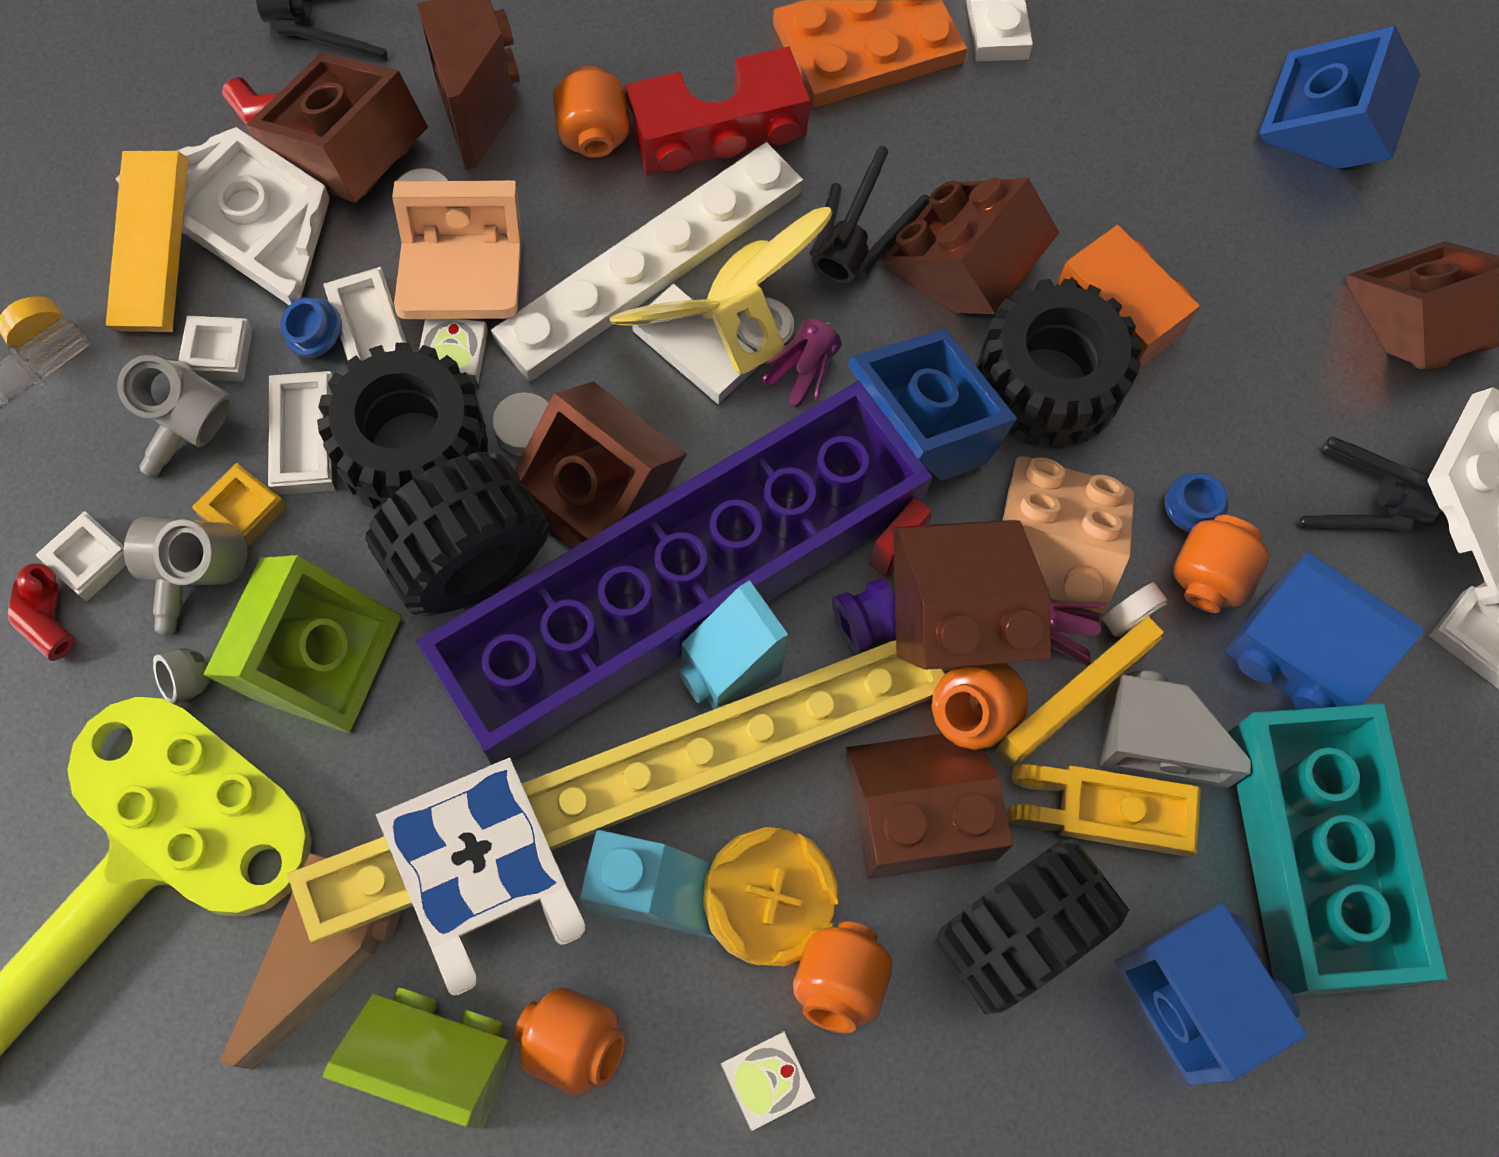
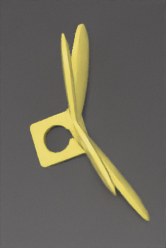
M821 207L812 210L780 232L770 242L759 240L741 248L721 268L712 284L707 299L659 303L629 309L610 317V322L616 325H642L702 314L703 318L714 320L735 372L745 374L770 360L784 348V343L763 291L758 284L788 263L815 239L830 220L832 209ZM743 310L747 317L755 319L760 324L763 331V342L760 348L753 353L743 350L737 338L738 328L741 323L737 313Z

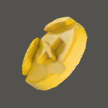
M763 827L735 836L716 853L704 878L703 908L710 931L728 953L752 965L786 966L801 960L806 943L815 931L833 926L834 923L830 922L834 915V905H838L839 887L831 862L814 841L799 833L795 834L782 828Z

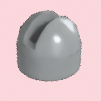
M184 648L173 649L154 656V676L159 691L165 700L176 704L192 699L205 690L210 682V678L203 675L208 664L204 663V657L200 652Z

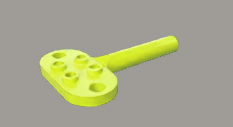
M134 697L111 704L87 722L73 743L67 769L72 795L86 814L105 830L109 839V850L104 859L0 971V1057L153 888L169 885L174 887L188 900L217 915L245 917L272 908L293 890L287 874L303 868L306 863L312 839L306 815L292 797L185 709L163 698ZM130 729L133 740L129 751L119 759L113 761L104 760L101 750L106 737L115 730ZM263 850H277L282 859L281 871L278 876L270 883L253 885L248 876V867L252 858Z

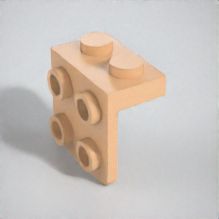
M394 181L392 199L402 243L394 300L396 314L402 319H498L513 317L518 311L522 245L516 181Z
M1025 456L1016 458L1002 520L1021 521L1049 589L1050 599L1056 601L1107 602L1103 607L1083 608L1103 615L1106 614L1130 558L1134 505L1133 490L1113 477L1107 475L1092 476L1064 468L1058 462L1048 458L1038 457L1033 459Z

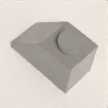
M1142 670L1122 675L1106 693L1101 767L1225 788L1231 787L1250 774L1251 760L1188 685L1167 682L1168 678L1164 674Z

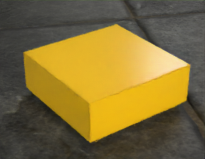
M236 463L192 508L204 521L223 522L234 526L244 537L248 548L287 506L282 498Z

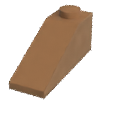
M309 853L304 867L326 858ZM292 893L220 1062L233 1067L251 1070L259 1065L375 955L380 941L384 943L390 941L400 921L402 910L313 946L310 943L294 893Z

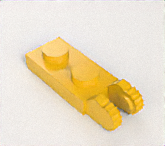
M1030 764L1013 766L1012 783L1026 789L1043 791L1062 790L1061 810L1038 807L1033 804L1009 806L1008 821L1011 825L1039 831H1059L1058 836L1191 857L1197 853L1201 793L1199 786L1071 765L1066 770Z

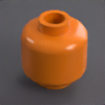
M581 66L573 69L557 84L553 92V104L558 138L565 147L586 157L598 158L606 156L626 140L630 133V118L625 87L618 77L600 67Z
M1218 515L1214 520H1204L1196 524L1191 529L1173 566V574L1176 581L1186 590L1184 594L1185 600L1191 605L1210 613H1218L1222 607L1238 608L1248 604L1269 562V551L1262 542L1263 535L1252 524L1229 515Z
M1005 663L955 667L941 677L933 692L932 712L935 723L945 738L959 747L979 750L992 747L1003 741L1008 734L1024 721L1027 716L1029 697L1024 681L1015 669Z
M844 921L839 923L838 927L819 929L809 937L793 980V991L796 999L803 1006V1015L813 1024L832 1032L846 1034L854 1032L857 1026L867 1025L877 1019L892 975L893 960L887 950L877 942V935L873 930L856 922Z
M556 988L546 994L539 1003L535 1001L529 1003L517 1021L514 1034L515 1040L520 1043L519 1060L525 1073L540 1082L573 1096L583 1095L594 1086H605L615 1074L625 1048V1035L622 1031H619V1019L614 1009L568 988Z

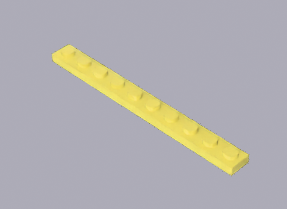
M896 640L524 782L522 786L552 851L596 833V830L602 831L933 698V692L941 677L945 674L942 668L924 670L897 658ZM385 837L287 874L310 943L313 946L413 906Z

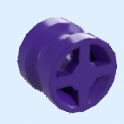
M883 578L869 582L865 591L859 594L852 595L844 592L833 597L832 605L837 624L845 642L854 655L870 650L873 643L879 640H896L895 595Z

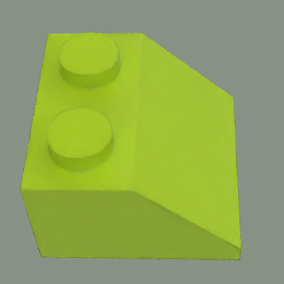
M298 555L262 557L259 559L203 675L259 703L342 732L350 733L402 615Z
M398 987L393 1000L372 994L328 1061L322 1077L464 1127L486 1129L516 1044L500 1037L504 1023L464 1010L460 1023L434 1015L438 1003L437 1000Z

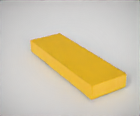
M122 151L106 326L115 331L173 332L189 160L179 151Z
M1147 616L1008 734L995 749L994 753L1008 769L1019 765L1144 658L1163 639L1161 635L1164 632Z

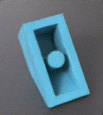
M750 580L739 586L682 643V664L684 667L678 670L679 676L697 703L707 699L713 709L746 697L779 676L782 671L788 634Z
M596 830L580 895L585 911L716 939L710 931L703 908L704 878L711 862L666 844Z

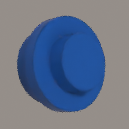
M301 298L287 307L283 313L280 326L286 344L292 351L305 358H314L323 355L333 347L340 335L342 322L338 310L329 302L317 298Z
M1206 473L1186 474L1176 479L1169 487L1165 496V509L1169 518L1176 526L1190 532L1201 521L1214 520L1218 515L1227 514V493L1223 484L1212 475Z

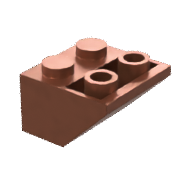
M991 178L985 181L970 182L954 180L940 185L931 193L928 205L914 222L905 226L898 233L896 243L881 261L887 270L953 313L996 314L998 307L1005 299L1010 297L1060 232L1029 178Z

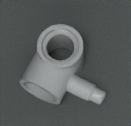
M141 355L130 360L122 368L117 381L118 395L123 405L131 413L142 418L152 419L160 424L145 450V457L139 466L142 473L153 478L157 477L164 465L170 462L183 439L197 447H203L210 442L223 426L233 404V396L198 375L188 364L155 355ZM163 372L170 381L171 389L168 398L163 403L158 404L152 397L151 385L155 377Z
M144 515L132 523L124 543V559L129 572L135 578L156 581L153 614L155 615L154 630L160 634H174L176 632L177 618L181 613L183 585L229 584L236 580L243 572L248 556L247 545L242 534L234 526L223 522ZM201 543H202V546H203V558H202V561H201V563H200V560H199V547H200V545H201Z

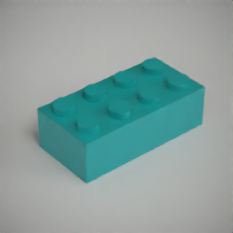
M1385 704L1255 712L1228 731V734L1251 760L1250 774L1238 781L1236 786L1273 978L1280 980L1294 997L1411 988L1448 980Z

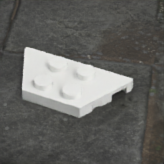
M237 127L210 137L206 143L200 146H187L177 150L189 158L182 233L288 305L301 299L330 201L325 185ZM120 175L116 178L118 184L120 181Z
M1492 387L1471 395L1427 480L1439 508L1443 510L1448 519L1449 532L1458 553L1472 551L1485 581L1474 588L1478 600L1484 606L1499 603V390Z

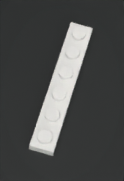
M765 142L519 310L513 317L506 319L491 329L494 342L529 383L612 326L613 323L610 322V317L629 309L638 308L801 194L803 179Z

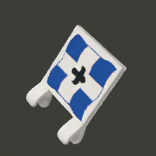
M510 757L376 814L446 987L452 995H460L476 985V974L460 940V936L539 900L552 934L558 944L566 945L575 941L585 931L583 918L564 882Z

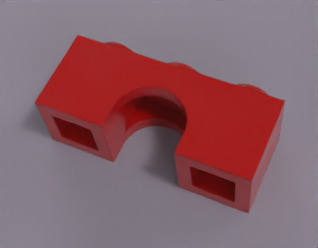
M790 46L736 58L734 95L721 102H705L694 97L686 88L681 71L625 84L630 129L646 175L663 170L676 171L688 164L717 157L730 158L742 151L758 148L765 142L769 145H784L796 138L807 136L810 98Z

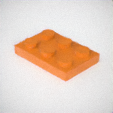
M803 0L774 9V28L783 47L790 46L809 95L812 108L962 64L967 52V47L942 0Z

